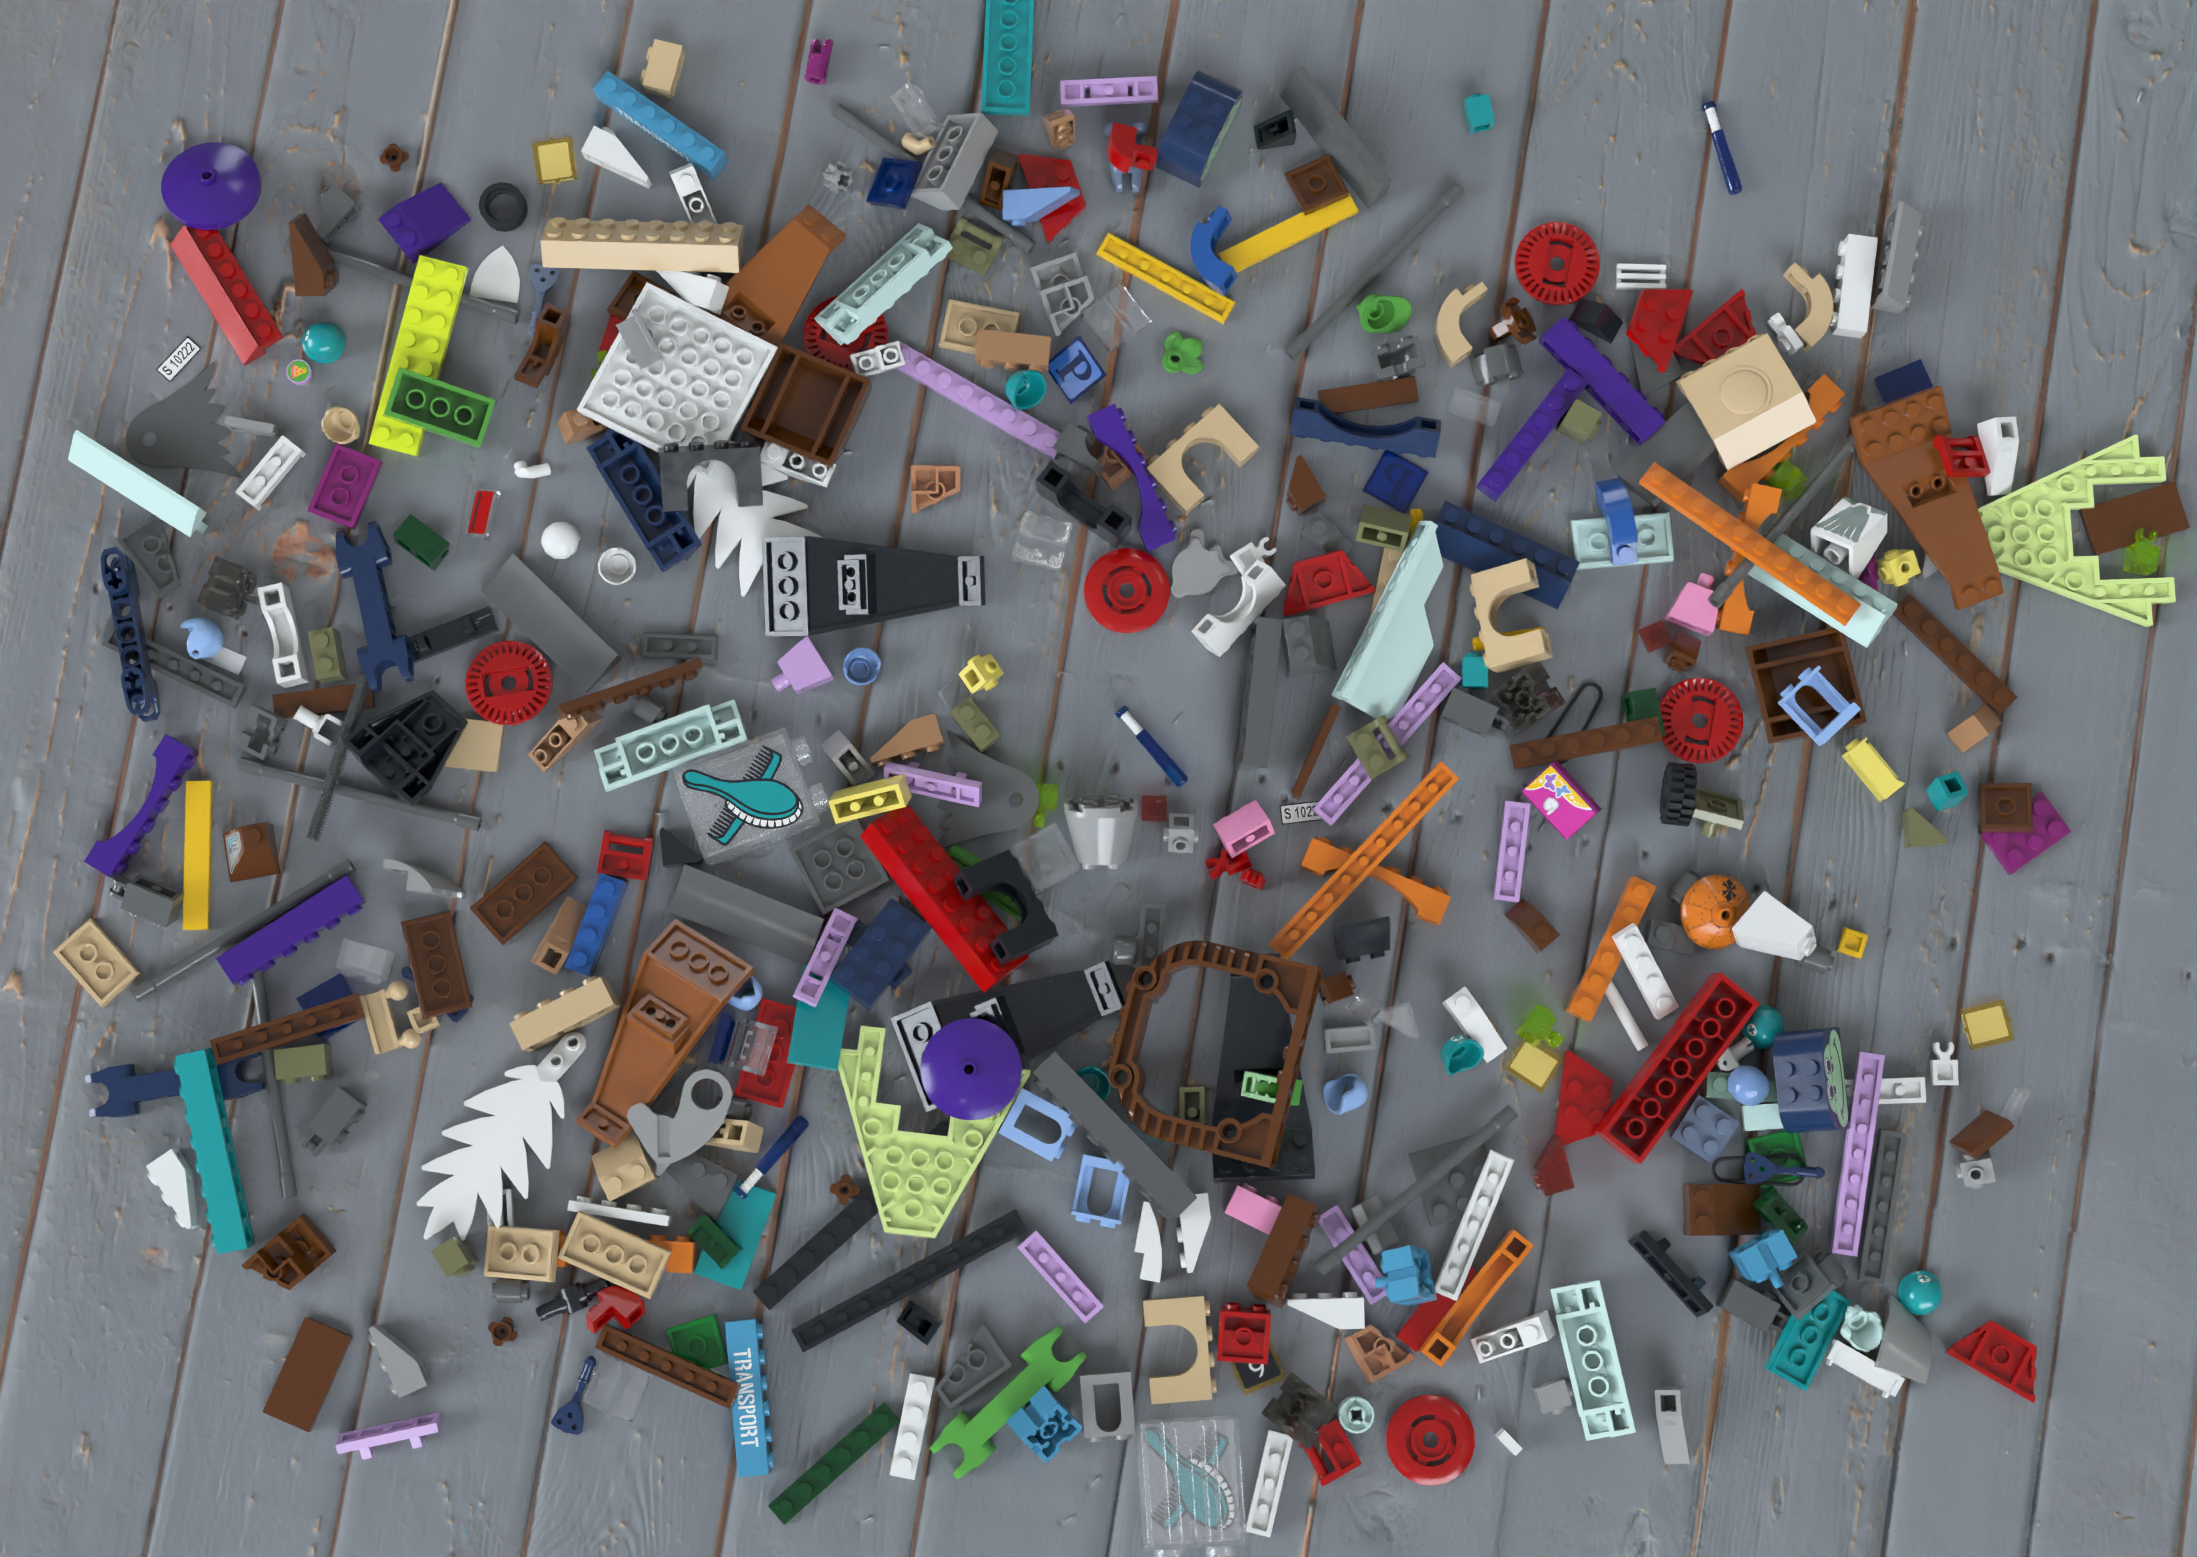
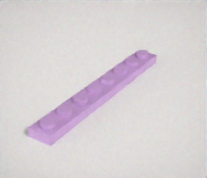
M899 341L905 365L895 369L1055 460L1058 454L1053 447L1061 433L1023 411L1016 410L1009 403Z
M1444 662L1389 722L1388 726L1401 747L1462 679ZM1380 733L1376 739L1390 760L1394 753L1382 733ZM1359 759L1350 766L1312 809L1330 827L1371 782Z
M1857 1052L1849 1109L1851 1129L1846 1131L1830 1245L1831 1253L1857 1256L1885 1055Z

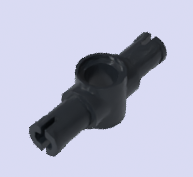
M599 1278L588 1284L577 1282L558 1291L559 1294L555 1296V1299L537 1307V1316L540 1321H544L560 1313H567L569 1315L589 1306L588 1303L592 1301V1298L598 1296L597 1293L611 1287L610 1281Z

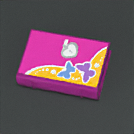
M1556 759L1521 790L1566 841L1602 809L1594 801V798L1580 786Z

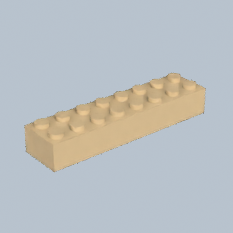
M556 217L548 220L540 240L543 267L739 273L745 252L743 225H737L734 222L712 224L708 221L698 224L686 221L663 223L661 220L639 222L635 219L626 221H614L613 219L590 221L588 218L566 220L562 217Z

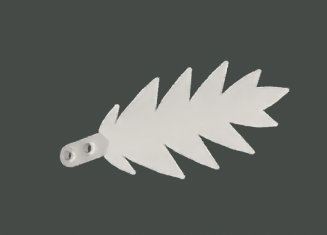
M718 461L710 478L693 469L689 473L687 489L696 476L693 517L695 533L699 539L720 512L715 548V567L717 569L722 566L741 540L739 579L742 597L746 596L763 564L762 537H821L807 529L773 519L808 509L807 504L795 499L762 490L763 506L738 507L736 502L735 474L727 464ZM761 463L762 486L788 479L787 475Z
M570 1032L566 1034L538 1066H520L504 1073L506 1077L520 1080L511 1081L486 1090L464 1101V1106L494 1116L475 1119L443 1130V1136L472 1146L453 1151L422 1165L423 1171L453 1175L429 1190L417 1201V1206L434 1207L423 1236L425 1240L443 1231L454 1222L460 1239L464 1241L473 1222L478 1194L496 1228H499L501 1226L503 1209L501 1168L523 1198H528L527 1153L523 1138L546 1169H549L551 1167L553 1147L550 1102L560 1118L563 1119L565 1117L564 1098L557 1081L585 1050L586 1040L581 1033ZM577 1040L576 1046H569V1042ZM556 1059L561 1060L559 1065H553L552 1062Z

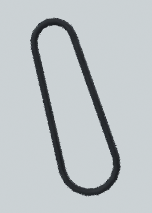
M1593 682L1583 684L1546 738L1552 736L1582 691L1588 686H1593L1598 689L1599 698L1581 730L1585 731L1602 701L1603 691L1601 687ZM1568 760L1560 761L1559 763H1560V764H1563V763L1567 762Z
M1794 1154L1763 1155L1767 1159L1795 1158L1802 1166L1806 1167L1802 1158ZM1730 1156L1716 1159L1712 1164L1713 1176L1721 1182L1747 1184L1745 1180L1721 1178L1715 1170L1716 1165L1720 1161L1745 1160L1746 1156ZM1801 1177L1793 1183L1764 1181L1753 1184L1792 1187L1802 1183L1805 1177Z

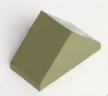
M1912 807L1903 811L1904 848L1940 847L1949 842L1942 833Z

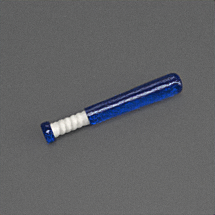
M1710 101L1701 106L1702 111L1707 113L1712 131L1711 136L1728 193L1736 195L1742 191L1741 181L1724 131L1720 128L1715 111L1716 103L1715 101Z
M1126 705L1121 707L1115 713V716L1118 719H1123L1136 735V739L1175 786H1183L1188 781L1187 775L1148 731L1141 728L1128 712L1129 708Z
M803 1116L795 1118L755 1166L752 1174L749 1175L740 1187L736 1186L733 1191L743 1200L748 1197L747 1193L760 1177L767 1174L773 1165L809 1127L808 1120Z

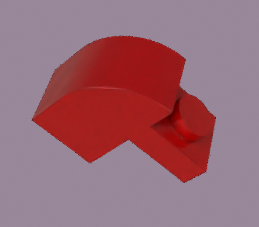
M1113 122L1107 144V156L1111 164L1124 173H1128L1130 166L1153 171L1158 156V149L1135 144L1137 128Z
M621 1286L604 1288L597 1293L599 1305L592 1306L587 1312V1328L595 1334L614 1318L628 1330L646 1313L645 1301L636 1293Z

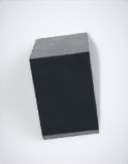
M1287 110L1254 126L1257 149L1263 150L1295 144L1296 128L1293 110Z
M1580 299L1570 317V320L1578 327L1610 344L1623 324V321L1606 304Z
M663 827L659 830L662 861L665 868L684 866V864H702L704 861L702 857Z
M911 1300L896 1321L925 1345L930 1343L943 1321Z

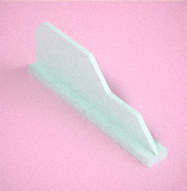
M1432 521L1418 522L1332 693V696L1348 702L1376 719L1384 714L1387 719L1392 718L1403 708L1434 646L1424 604L1444 565L1435 533L1438 525Z

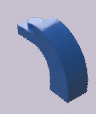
M1219 205L1217 210L1210 214L1207 225L1199 221L1196 224L1191 237V256L1198 273L1207 286L1225 297L1238 276L1232 266L1219 260L1215 255L1217 242L1232 220L1228 209Z
M1620 478L1595 482L1597 506L1604 515L1608 530L1611 564L1618 566L1638 562L1636 523L1625 485Z

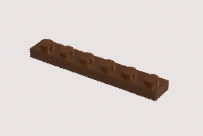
M1910 593L1897 605L1893 615L1997 715L2002 714L2017 698L1998 677Z
M696 658L558 705L556 712L560 720L564 718L573 720L580 717L582 712L591 710V712L600 711L605 708V704L614 702L615 705L621 704L629 700V696L637 694L638 697L651 693L653 688L660 686L661 689L673 686L675 681L683 678L684 681L692 680L698 677V673L703 665L700 658Z
M1658 717L1509 746L1514 770L1550 764L1555 759L1560 762L1660 743L1663 740Z
M356 993L209 1041L216 1065H221L364 1019L366 1016L360 996Z
M610 1324L604 1325L595 1347L602 1352L728 1409L733 1408L742 1385Z

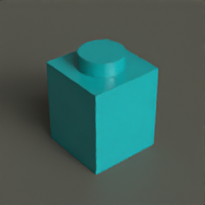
M1481 93L1469 95L1464 100L1462 106L1468 133L1473 134L1492 130L1495 118L1489 94L1481 95Z
M1466 653V657L1461 658L1460 677L1462 679L1460 680V687L1468 690H1485L1488 687V667L1485 665L1481 653Z
M1958 771L1937 777L1925 790L1936 812L1957 806L1969 793Z

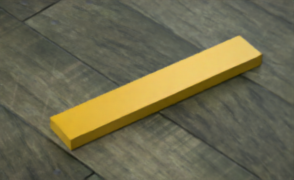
M1349 193V197L1306 216L1301 212L1218 253V258L1232 266L1235 272L1238 273L1357 214L1359 210Z
M1109 232L1096 253L1102 259L1223 325L1235 306L1236 302L1230 298L1224 297L1210 287Z
M186 781L183 930H210L213 781Z

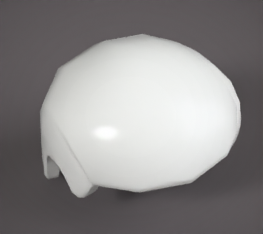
M554 522L544 530L541 544L547 555L554 559H566L577 551L581 537L574 525L568 522Z
M621 547L606 550L598 562L599 574L604 581L613 585H620L629 581L634 576L637 568L635 558L631 552Z

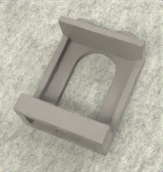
M1131 1370L1080 1374L1084 1438H1090V1442L1105 1441L1106 1436H1115V1440L1131 1439L1130 1435L1136 1434ZM1119 1383L1121 1424L1116 1430H1102L1096 1422L1093 1385Z

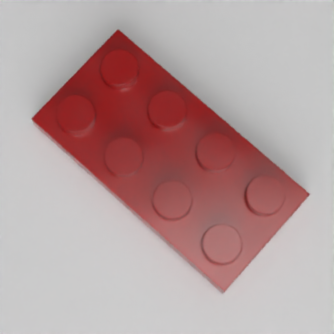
M762 998L734 1095L774 1107L784 1108L796 1064L787 1063L796 1007Z

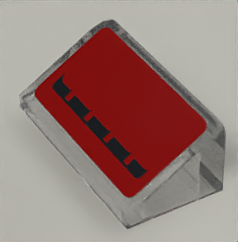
M475 489L465 536L490 541L500 498L498 490Z

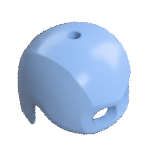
M193 618L185 620L180 625L183 629L187 628L190 633L187 640V650L192 658L196 660L210 658L221 651L224 644L223 633L215 621L208 618Z

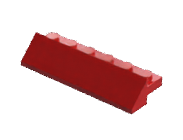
M183 225L170 245L240 360L246 366L266 353L265 349L282 340L284 336L218 229L199 230Z

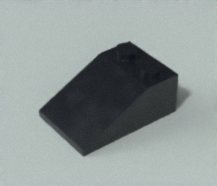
M1389 916L1341 925L1333 931L1339 961L1345 960L1346 964L1361 961L1360 957L1370 955V959L1385 957V952L1390 950Z

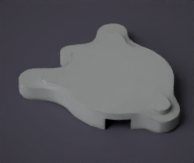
M1194 529L1190 534L1188 547L1179 553L1172 565L1173 584L1171 594L1177 599L1192 595H1206L1217 586L1221 579L1227 576H1234L1239 570L1233 561L1224 559L1220 546L1215 545L1211 549H1206L1203 531Z

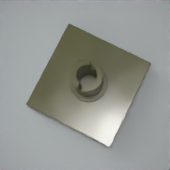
M1696 787V803L1692 817L1705 820L1701 828V834L1710 838L1716 837L1719 824L1741 830L1744 823L1741 798Z

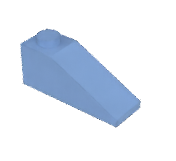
M1072 187L1003 190V220L1011 222L1014 227H1024L1026 222H1036L1080 195V190Z

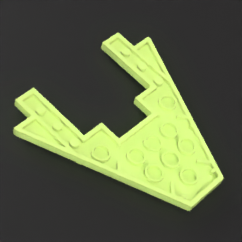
M2133 435L1978 508L1999 572L2145 627L2153 626L2151 604L2176 602L2174 577L2100 580L2098 556L2073 555L2070 510L2094 508L2093 485L2165 482L2164 456L2140 457L2138 435Z
M861 1026L858 1049L841 1048L838 1069L884 1232L935 1239L1011 1110L1021 1089L1029 1079L1031 1070L1022 1069V1079L1015 1097L1003 1110L991 1117L980 1120H961L950 1116L948 1136L898 1131L901 1106L876 1103L886 1028Z

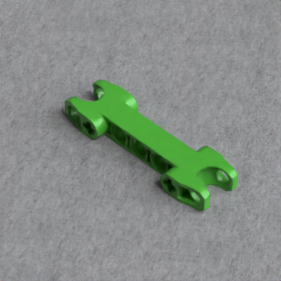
M1059 1325L1035 1340L1020 1355L1028 1366L972 1419L961 1411L944 1427L940 1436L930 1446L929 1449L934 1454L950 1443L957 1444L963 1449L964 1461L953 1472L957 1479L980 1466L997 1449L989 1438L1023 1407L1029 1399L1046 1384L1056 1393L1073 1377L1077 1368L1086 1359L1087 1355L1083 1351L1078 1352L1072 1359L1067 1361L1059 1360L1054 1356L1052 1345L1064 1331Z

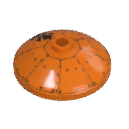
M1709 875L1696 881L1686 892L1681 904L1680 917L1686 935L1695 944L1708 949H1722L1735 943L1736 940L1732 928L1751 907L1747 891L1737 880L1725 875ZM1723 911H1726V916L1722 919L1721 915Z

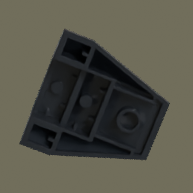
M431 690L360 724L342 742L361 765L394 796L413 807L432 789L464 732L468 721L434 690Z

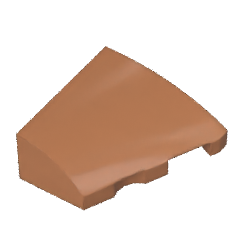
M1137 443L1134 444L1137 454L1141 452L1147 464L1150 458ZM1105 446L1103 456L1098 459V462L1104 468L1100 476L1109 488L1114 491L1131 478L1133 474L1124 460L1108 446Z
M911 465V513H917L960 491V465Z
M1372 1325L1344 1339L1368 1384L1377 1381L1415 1359L1411 1353L1407 1354L1395 1345L1396 1342L1390 1338H1385Z

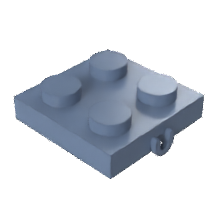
M1695 1095L1669 1137L1686 1148L1685 1151L1693 1156L1696 1154L1712 1165L1718 1159L1740 1122L1725 1113L1723 1108L1718 1107L1717 1104L1713 1105L1700 1095Z

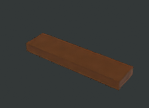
M1415 376L1318 391L1319 401L1335 414L1419 401Z
M356 684L273 694L274 713L284 719H290L295 716L301 705L317 715L344 712L349 710L348 707H350L349 704H351L350 701H352L351 699L357 686ZM371 689L366 690L369 693H365L368 696L365 695L367 699L364 698L365 701L363 703L365 705L362 704L364 708L361 707V709L375 708L374 692Z
M1335 704L1330 705L1292 789L1291 797L1297 800L1301 797L1341 707Z

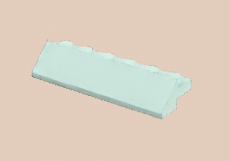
M918 223L814 319L840 345L855 341L865 328L875 323L877 318L885 310L891 308L900 296L910 291L912 285L920 278L926 276L936 263L942 261L953 247L949 241L936 236L931 228Z
M75 431L68 457L70 462L185 535L191 537L195 530L202 534L205 532L208 525L202 522L206 515L204 510L80 431Z
M1782 534L1774 543L1777 547L1861 604L1847 625H1842L1759 566L1755 565L1748 575L1867 648L1880 633L1882 626L1896 610L1898 604Z
M733 699L714 707H710L708 704L615 738V743L596 749L594 753L605 791L608 792L748 741L737 704Z
M1600 1280L1577 1282L1576 1284L1550 1289L1556 1311V1321L1586 1441L1636 1433Z

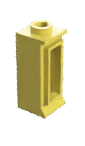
M1867 737L1860 741L1856 738L1845 746L1847 752L1842 757L1878 801L1881 802L1905 783L1897 780L1898 776L1870 743L1867 744L1865 742L1868 740Z

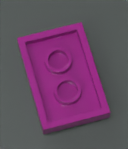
M335 444L307 511L355 530L383 462L342 445Z
M2042 791L2032 797V833L1982 832L1979 834L2008 875L2013 874L2071 833V830Z

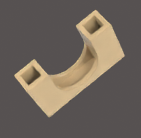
M1220 404L1215 408L1210 406L1201 415L1203 418L1197 424L1192 422L1183 431L1184 435L1179 440L1176 438L1171 440L1166 445V451L1161 456L1156 454L1147 462L1146 474L1148 476L1152 475L1156 485L1185 516L1204 500V494L1187 477L1182 467V458L1190 447L1203 442L1213 443L1222 448L1239 468L1250 460L1259 449L1256 442Z
M1525 558L1471 574L1472 583H1470V591L1476 600L1477 606L1474 607V612L1477 620L1480 621L1481 630H1479V638L1485 647L1486 653L1483 654L1485 665L1492 671L1500 673L1553 658L1549 634L1545 631L1538 629L1517 636H1504L1497 624L1499 608L1508 597L1539 587L1535 564Z
M1204 1295L1143 1300L1145 1327L1179 1325L1189 1330L1197 1343L1195 1361L1186 1371L1174 1375L1149 1377L1151 1404L1212 1400V1393H1217L1216 1378H1211L1210 1367H1215L1214 1353L1208 1351V1342L1212 1341L1211 1326H1206V1316H1210L1209 1300L1204 1301Z

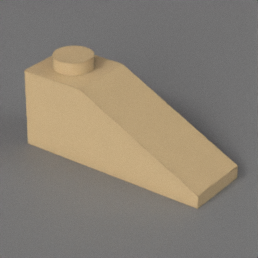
M725 1119L720 1128L705 1145L758 1153L764 1128L750 1121Z

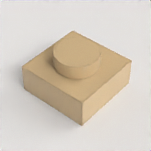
M420 1006L406 1012L414 1031L418 1034L426 1033L441 1026L437 1016L422 1019Z

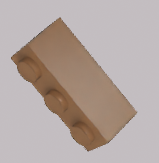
M978 329L975 363L980 364V367L985 369H993L994 366L1004 367L1007 371H1018L1020 368L1035 370L1042 374L1043 371H1049L1051 337Z

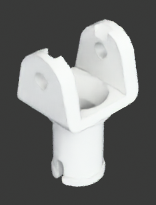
M302 705L293 717V719L313 729V736L331 746L332 741L318 734L325 720L328 719L341 727L343 725L342 721L330 714L319 716Z
M1744 1037L1732 1047H1728L1717 1061L1716 1067H1713L1710 1072L1730 1071L1740 1067L1738 1060L1754 1051L1753 1044L1749 1047L1747 1046L1751 1041Z

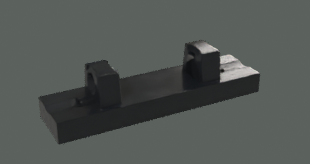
M488 606L408 637L413 649L414 663L499 631L492 609ZM425 638H428L431 648L426 643Z
M1644 1229L1634 1234L1628 1240L1631 1246L1696 1318L1708 1313L1714 1307L1700 1291L1706 1282L1700 1276L1690 1280L1666 1254L1665 1251L1671 1246V1243L1665 1237L1656 1242Z

